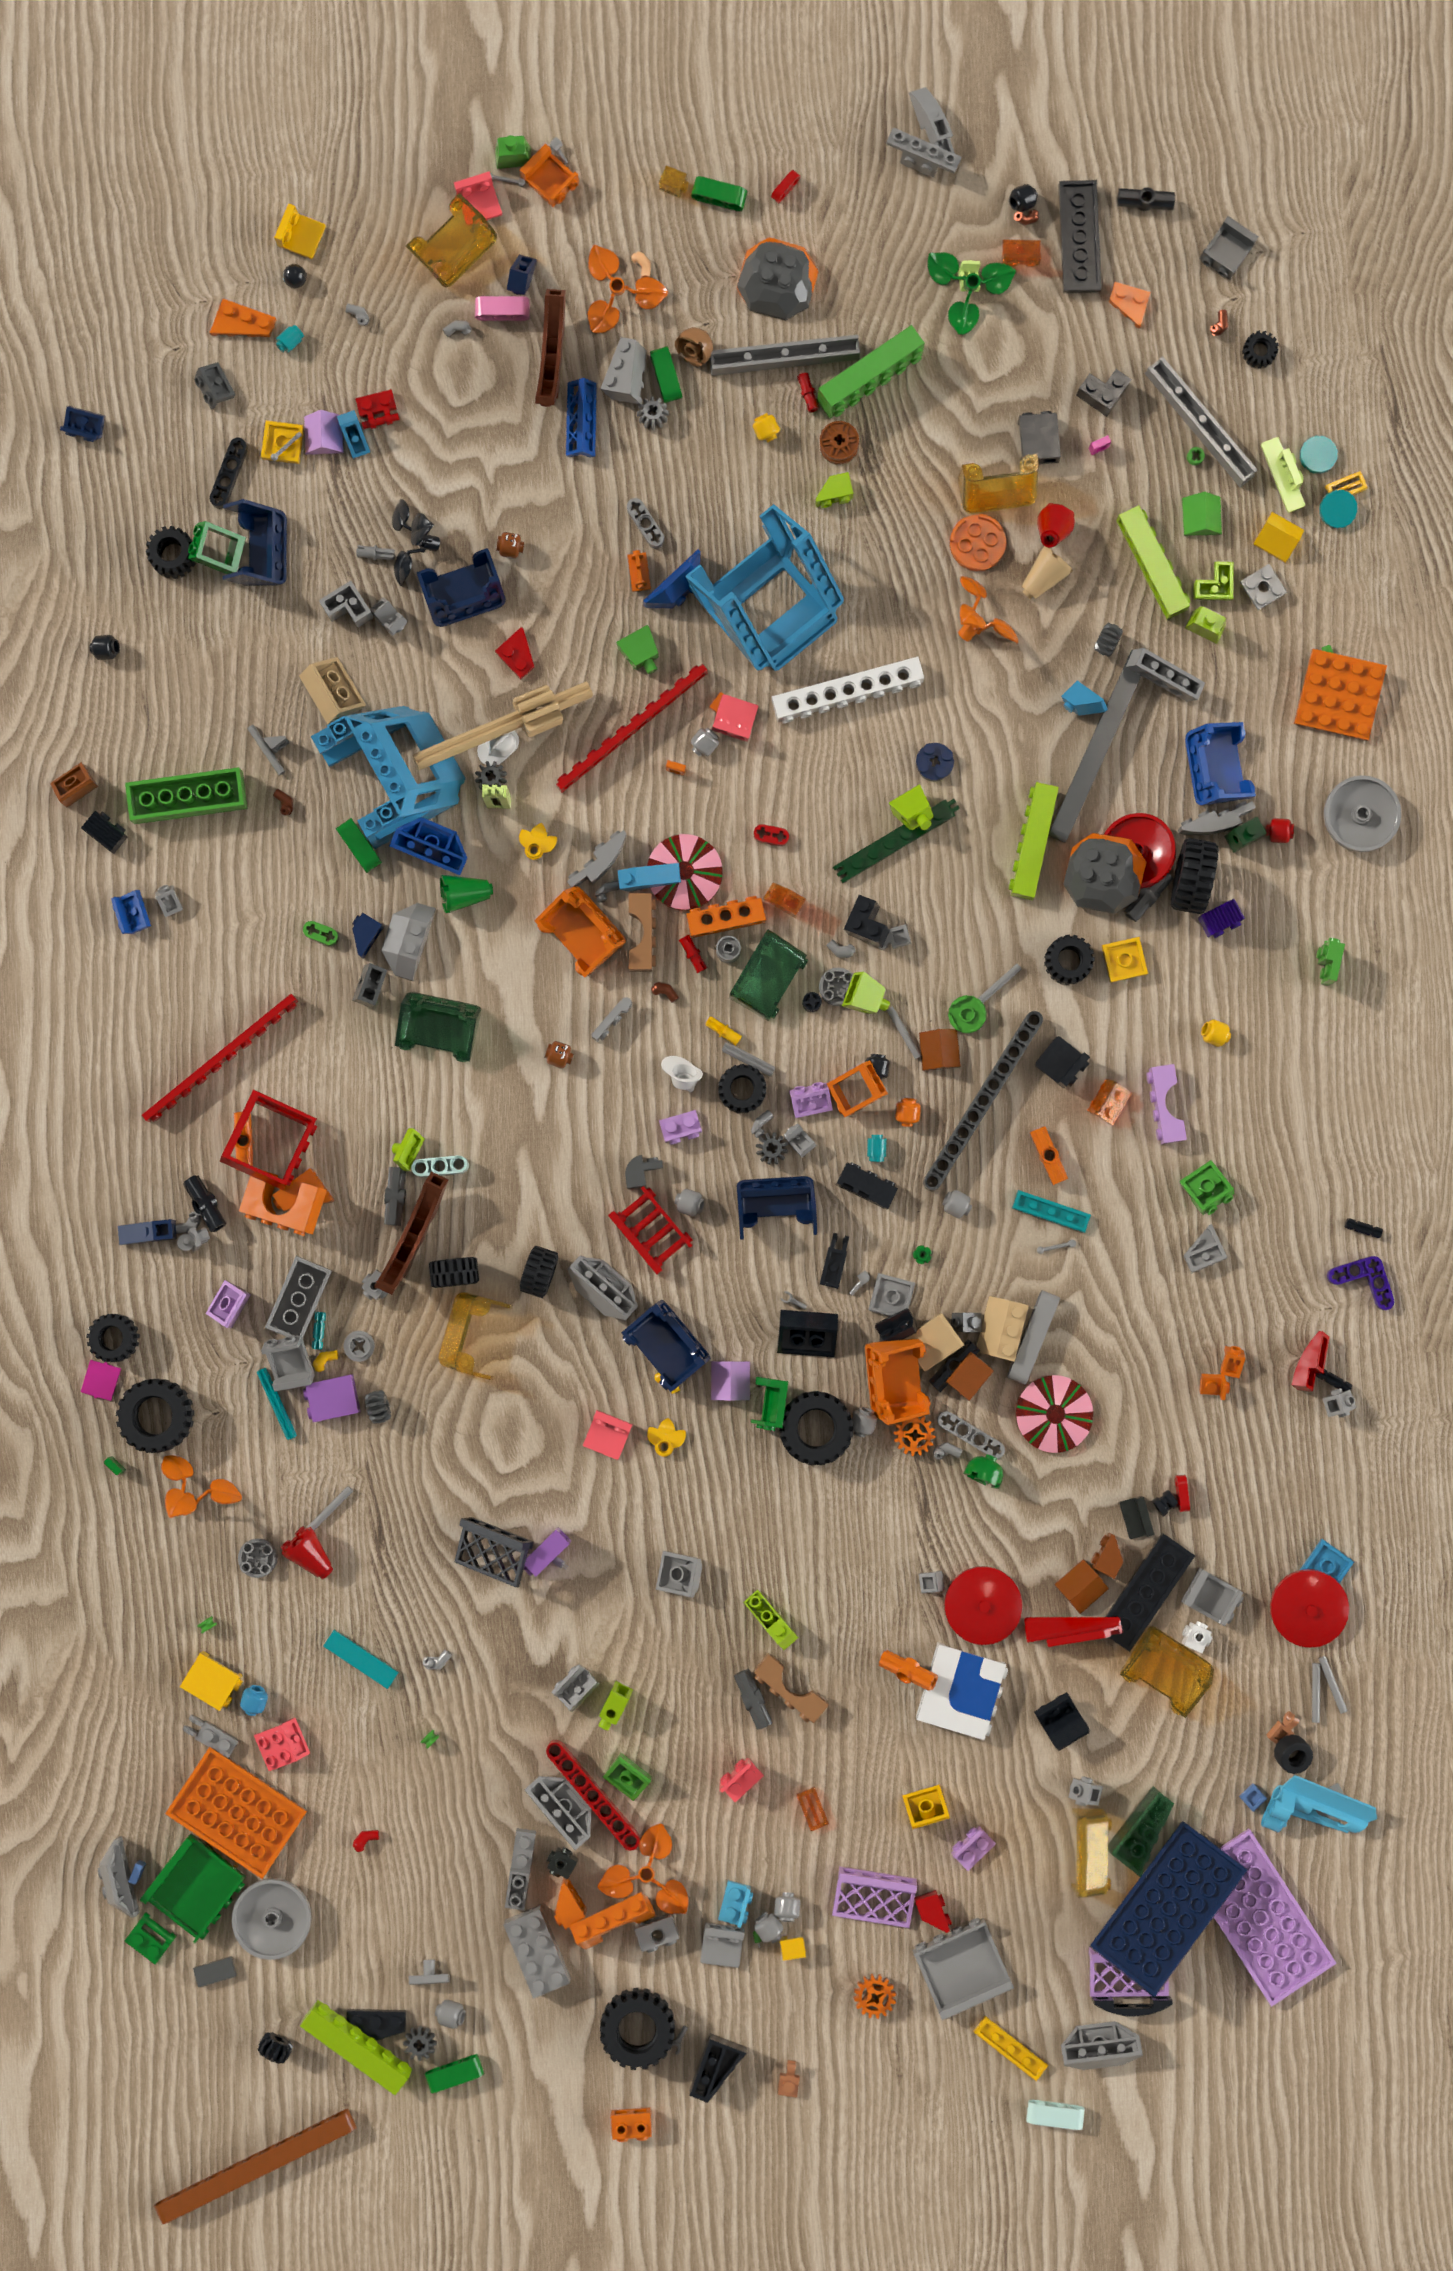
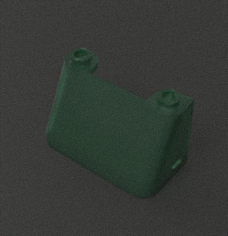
M768 929L732 988L729 999L767 1021L770 1018L774 1019L780 1010L777 1008L778 1003L799 969L803 970L809 961L806 959L807 954Z
M416 992L407 993L400 1006L394 1046L402 1050H411L416 1045L453 1052V1057L459 1062H470L479 1025L481 1007Z

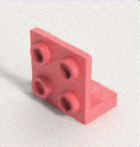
M490 171L454 182L455 191L467 226L502 215Z
M723 694L711 730L748 742L758 705Z
M596 1410L583 1446L618 1460L633 1424Z
M292 1718L276 1727L254 1735L268 1771L296 1762L310 1754L296 1718Z
M749 1758L745 1761L743 1759L738 1761L734 1766V1771L731 1774L727 1772L720 1779L719 1790L722 1793L725 1791L734 1802L738 1801L764 1776Z

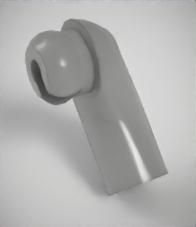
M347 304L346 313L355 315L358 324L366 326L369 323V316L365 308Z
M833 939L826 945L838 958H849L856 951L852 944L839 946Z
M444 1649L439 1657L424 1658L423 1666L429 1670L441 1669L452 1654Z

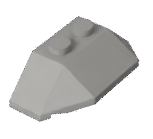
M416 903L392 915L381 951L395 976L411 981L414 980L436 908Z
M579 1256L568 1268L576 1291L605 1316L626 1320L638 1307L632 1285L604 1260Z
M539 1776L524 1789L574 1850L590 1838L592 1809L566 1778Z
M119 1836L112 1842L100 1862L98 1875L100 1879H103L104 1887H102L104 1898H107L108 1904L133 1918L140 1912L133 1884L128 1882L131 1874L122 1836Z
M1116 2021L1076 2026L1061 2044L1064 2066L1080 2070L1121 2066L1143 2056L1139 2035Z

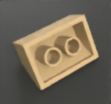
M338 657L312 663L299 675L327 724L343 716L351 715L366 706Z
M989 1296L982 1322V1332L979 1334L976 1346L980 1350L978 1353L1015 1362L1029 1305Z

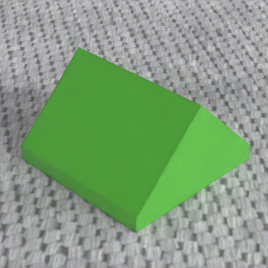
M1201 492L1182 498L1184 536L1222 534L1220 496Z
M620 1753L603 1778L634 1801L649 1785L652 1776L624 1754Z

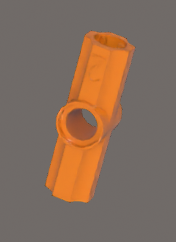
M242 1112L234 1113V1128ZM250 1114L235 1146L236 1159L254 1166V1140L252 1138ZM242 1137L248 1138V1143L245 1146H240L239 1141Z
M1043 1126L1030 1132L1039 1153L1040 1161L1043 1163L1052 1185L1068 1179L1058 1151L1054 1147L1046 1127ZM1048 1150L1053 1153L1052 1161L1045 1159V1151Z
M888 1650L884 1651L881 1655L879 1666L896 1674L900 1681L906 1684L912 1682L928 1691L933 1690L938 1675L922 1668L913 1658L907 1657L904 1659Z

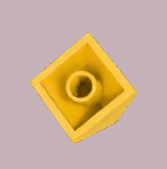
M1271 512L1253 545L1286 563L1305 530Z
M940 1784L902 1795L912 1829L950 1818Z

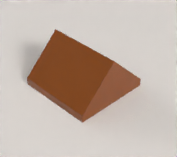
M82 762L50 783L60 803L67 808L99 787Z
M936 1029L919 1033L922 1071L961 1067L956 1029Z
M970 1352L946 1382L967 1401H970L994 1370Z
M1084 1559L1054 1584L1079 1614L1085 1611L1109 1589Z

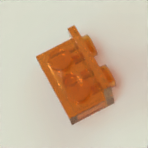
M1003 239V264L1011 267L1017 265L1035 267L1040 265V240Z

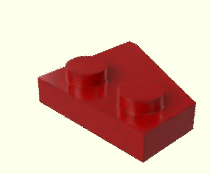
M522 627L495 650V653L520 680L535 668Z

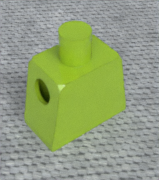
M1201 606L1192 612L1185 629L1217 644L1225 629L1226 618Z
M920 784L889 802L892 814L910 830L918 826L922 830H926L931 826L930 819L934 815Z
M862 971L853 974L842 1006L862 1013L873 1014L877 1013L879 1009L886 1011L890 1002L883 998L886 991L885 987Z
M615 1681L599 1714V1717L602 1718L599 1723L600 1728L608 1731L612 1724L617 1725L633 1691L632 1688Z

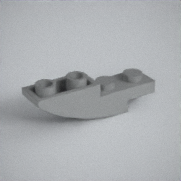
M926 87L909 92L921 130H926L930 143L955 154L950 140L953 136L951 128L936 99Z
M1243 801L1236 805V809L1232 811L1227 809L1218 815L1216 811L1209 813L1207 810L1199 814V818L1194 821L1190 818L1182 822L1178 832L1180 834L1199 836L1228 831L1238 827L1242 823L1240 817L1252 812L1256 807L1253 801L1249 803Z
M624 830L622 832L616 831L610 836L611 840L607 843L602 842L594 848L596 851L593 854L596 860L591 859L584 865L585 868L580 872L575 871L568 877L567 883L570 888L579 886L587 879L593 885L610 869L624 846L627 837Z
M521 1828L516 1830L505 1908L525 1909L536 1831Z

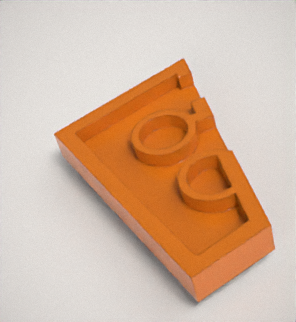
M222 299L210 330V335L270 337L277 320L276 317Z

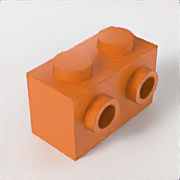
M651 2107L611 2110L612 2140L617 2139L618 2142H626L628 2139L636 2138V2140L643 2141L647 2140L648 2137H652Z

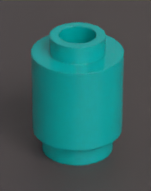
M296 325L289 326L276 337V346L280 351L289 353L302 342L304 335Z
M871 1135V1138H867V1157H869L871 1162H884L887 1139H883V1135Z

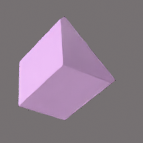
M318 410L304 417L306 455L344 453L343 432L337 419L339 414Z
M224 1280L206 1314L224 1327L232 1328L251 1294Z
M711 1361V1400H750V1361Z

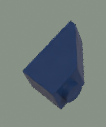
M519 254L510 268L507 290L512 291L516 295H525L530 287L537 259Z
M362 913L361 916L357 915L354 919L352 930L358 955L364 959L384 926Z

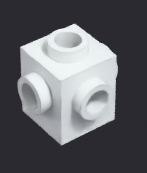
M1199 1621L1196 1624L1190 1622L1189 1626L1186 1625L1183 1630L1182 1636L1184 1638L1181 1644L1203 1653L1205 1646L1208 1647L1211 1643V1631L1207 1630V1625Z

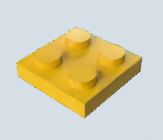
M266 421L261 459L273 461L271 455L277 453L300 432L302 435L283 451L276 460L278 462L299 464L304 426Z
M1140 937L1101 946L1110 983L1148 974Z

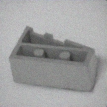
M620 338L601 390L611 400L641 405L642 399L640 394L644 384L642 382V374L645 372L647 350L635 339Z

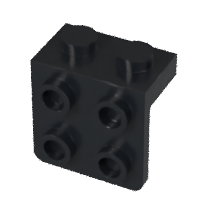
M1058 1036L1039 1057L1035 1066L1064 1089L1067 1085L1071 1087L1078 1079L1075 1075L1079 1070L1083 1072L1090 1064L1088 1062L1090 1056L1085 1052L1081 1054L1063 1038Z
M1068 1692L1057 1696L1053 1701L1034 1711L1038 1721L1058 1751L1090 1732L1088 1725L1077 1710Z

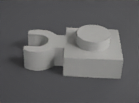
M907 925L889 929L890 932L883 947L878 948L884 950L892 944V948L895 949L912 944Z

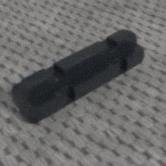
M1347 1218L1345 1222V1228L1354 1229L1356 1232L1372 1235L1375 1238H1381L1382 1228L1373 1227V1225L1360 1221L1356 1222V1220Z
M1325 1369L1323 1374L1316 1373V1377L1321 1380L1324 1379L1325 1382L1337 1389L1342 1388V1391L1352 1389V1384L1347 1381L1344 1382L1343 1379L1331 1372L1328 1373Z

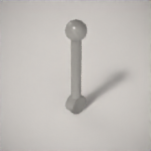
M490 173L492 180L495 179L516 183L520 187L525 186V180L523 178L516 180L501 176H495L493 175V173Z
M298 432L277 453H273L271 459L276 461L278 456L302 434Z
M1069 1240L1067 1243L1044 1248L1040 1246L1037 1248V1253L1042 1254L1044 1251L1067 1246L1075 1247L1076 1241Z

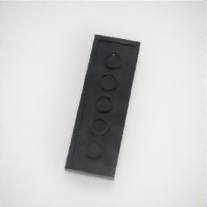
M1097 180L1059 181L1063 293L1101 292Z
M1162 1533L1105 1617H1119L1123 1633L1111 1635L1109 1638L1130 1652L1195 1555Z

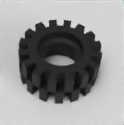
M1257 331L1256 334L1252 333L1243 346L1244 360L1247 359L1246 363L1248 365L1252 363L1251 367L1253 368L1255 366H1258L1257 369H1261L1262 366L1266 368L1277 356L1279 344L1275 343L1277 339L1276 337L1272 338L1271 333L1269 335L1266 334L1267 331L1262 333ZM1258 343L1264 344L1267 347V354L1258 356L1254 352V346Z

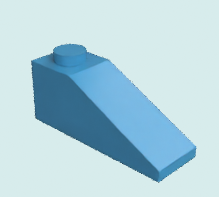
M679 863L617 870L619 888L628 892L681 883Z

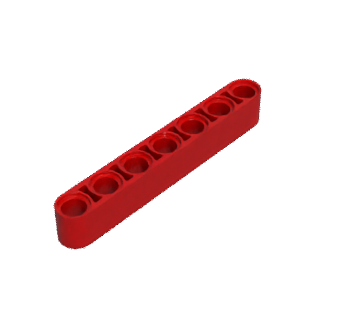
M552 1740L546 1749L548 1758L620 1844L629 1851L637 1849L640 1843L639 1833L560 1740ZM557 1745L560 1747L561 1752L555 1755L551 1753L550 1747ZM566 1760L571 1761L573 1768L565 1769L563 1762ZM579 1775L584 1776L586 1782L580 1785L576 1783L575 1778ZM594 1790L598 1793L599 1797L597 1799H590L588 1792ZM605 1805L611 1809V1812L606 1815L600 1810ZM621 1821L624 1827L619 1830L615 1829L613 1823ZM634 1836L636 1843L630 1845L626 1842V1838Z

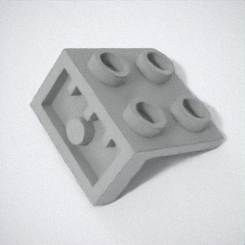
M705 1923L701 1963L738 1968L740 1965L742 1941L744 1939V1927L738 1928L736 1926Z

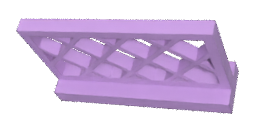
M839 1866L832 1916L910 1928L914 1898L917 1891V1879ZM841 1884H850L853 1890L845 1895L841 1890ZM864 1886L872 1890V1893L865 1898L859 1892ZM882 1890H889L892 1896L883 1901L878 1893ZM857 1893L861 1901L853 1906L848 1897ZM902 1893L911 1894L910 1900L904 1904L897 1897ZM876 1896L881 1903L872 1909L867 1901ZM895 1899L900 1907L891 1912L886 1904ZM845 1900L850 1908L845 1912L838 1911V1904ZM863 1903L870 1910L864 1915L859 1914L856 1910ZM884 1906L889 1914L884 1918L878 1917L875 1912ZM903 1909L907 1914L906 1921L897 1920L894 1915Z
M1089 1947L1090 1997L1151 1996L1143 1989L1135 1990L1132 1987L1135 1982L1131 1981L1128 1983L1123 1978L1124 1974L1122 1972L1118 1974L1113 1969L1114 1966L1112 1964H1108L1107 1960ZM1094 1963H1103L1106 1968L1099 1974L1094 1970ZM1111 1970L1116 1977L1108 1983L1103 1976ZM1169 1979L1164 1984V1990H1160L1156 1996H1169ZM1099 1980L1107 1985L1102 1991H1094V1985ZM1119 1980L1126 1985L1122 1990H1115L1112 1987Z

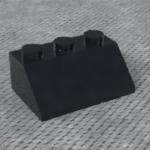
M780 1310L777 1353L835 1357L838 1314Z

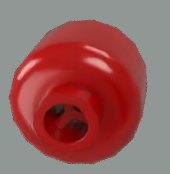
M1274 818L1270 824L1266 825V836H1269L1270 841L1273 843H1288L1294 837V824H1291L1289 819Z

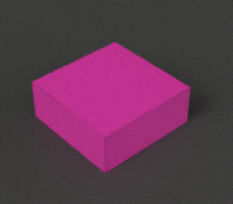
M1107 435L1090 444L1089 451L1091 455L1109 448L1111 444L1109 436Z

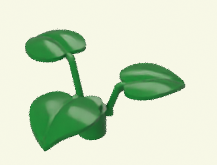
M946 252L929 253L927 260L929 274L937 284L947 285L951 278L954 280H964L963 286L968 291L965 303L961 301L955 302L948 311V320L959 335L970 332L978 322L980 315L978 306L968 304L972 292L978 288L980 283L985 284L988 292L995 295L1002 294L1008 289L1016 273V270L1009 265L990 263L982 269V278L975 273H971L967 277L965 275L954 276L959 270V263L954 255Z

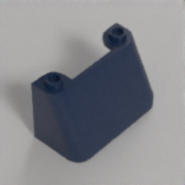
M488 548L477 551L473 555L472 565L437 576L436 571L433 569H424L416 572L431 617L436 626L444 627L500 608L505 604L506 598Z
M664 1300L655 1303L621 1332L626 1344L629 1346L631 1344L633 1346L637 1345L661 1374L660 1384L665 1390L670 1392L711 1359L709 1353Z

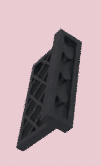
M474 1517L461 1518L459 1526L463 1528L454 1562L515 1588L519 1587L528 1550L533 1548L534 1541ZM468 1531L473 1534L475 1539L470 1544L467 1539ZM484 1538L488 1540L491 1546L486 1550L481 1542ZM477 1543L480 1553L475 1556L471 1546ZM500 1544L503 1545L506 1552L502 1556H500L496 1548ZM467 1550L470 1556L468 1561L462 1560L463 1551ZM490 1550L493 1551L496 1558L492 1562L489 1561L486 1554ZM515 1551L521 1552L518 1562H515L512 1555ZM481 1556L483 1557L484 1562L486 1564L482 1568L479 1567V1564L476 1560ZM506 1556H508L511 1566L505 1568L502 1561ZM497 1562L501 1569V1572L498 1574L494 1572L492 1567ZM511 1569L516 1574L514 1581L510 1579L507 1573Z

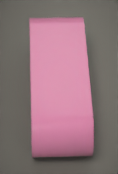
M480 296L475 298V318L477 320L525 321L529 319L530 299L527 297Z

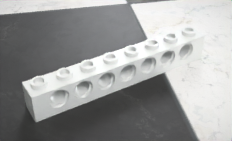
M914 657L772 696L771 701L777 722L788 723L793 721L795 717L807 718L812 715L811 713L817 711L825 713L832 707L843 708L848 706L850 702H864L868 697L880 698L885 695L884 693L890 691L898 693L905 687H919L924 681V675L919 657ZM906 673L908 679L901 680L898 674ZM885 677L889 679L890 683L883 685L880 683V679ZM867 682L872 688L864 690L861 685ZM849 687L853 690V694L846 695L843 689ZM831 692L835 695V698L828 700L825 698V694ZM812 697L817 700V703L809 705L806 700ZM794 702L798 704L799 708L791 710L788 705Z

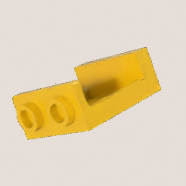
M202 1651L180 1685V1688L220 1711L224 1707L227 1708L233 1698L230 1696L234 1690L238 1691L243 1683L240 1679L243 1675L235 1673L210 1658V1654Z

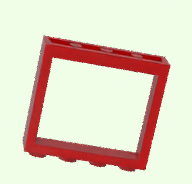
M253 1089L219 1162L284 1190L286 1185H291L294 1175L291 1174L293 1169L298 1170L302 1161L299 1158L301 1152L305 1153L310 1144L307 1141L309 1135L313 1136L318 1127L314 1125L317 1118ZM255 1104L306 1126V1130L283 1179L231 1156Z

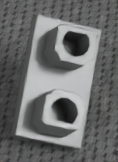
M194 1227L178 1238L177 1246L182 1251L192 1249L194 1252L199 1250L202 1244L208 1242L210 1236L206 1228L196 1231Z

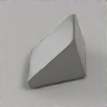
M285 736L263 738L274 753L289 744Z
M942 1571L919 1574L921 1593L944 1590Z

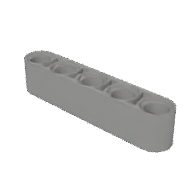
M1041 1290L1020 1341L1015 1362H1012L1007 1378L1026 1385L1060 1297Z

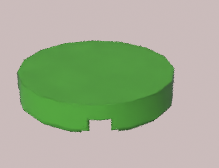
M969 995L958 997L953 1001L948 1013L950 1024L962 1033H972L979 1030L985 1023L987 1015L982 1001Z

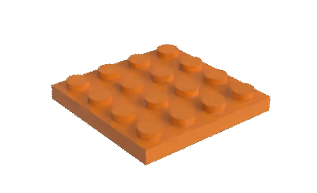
M1312 649L1294 724L1368 741L1387 665Z

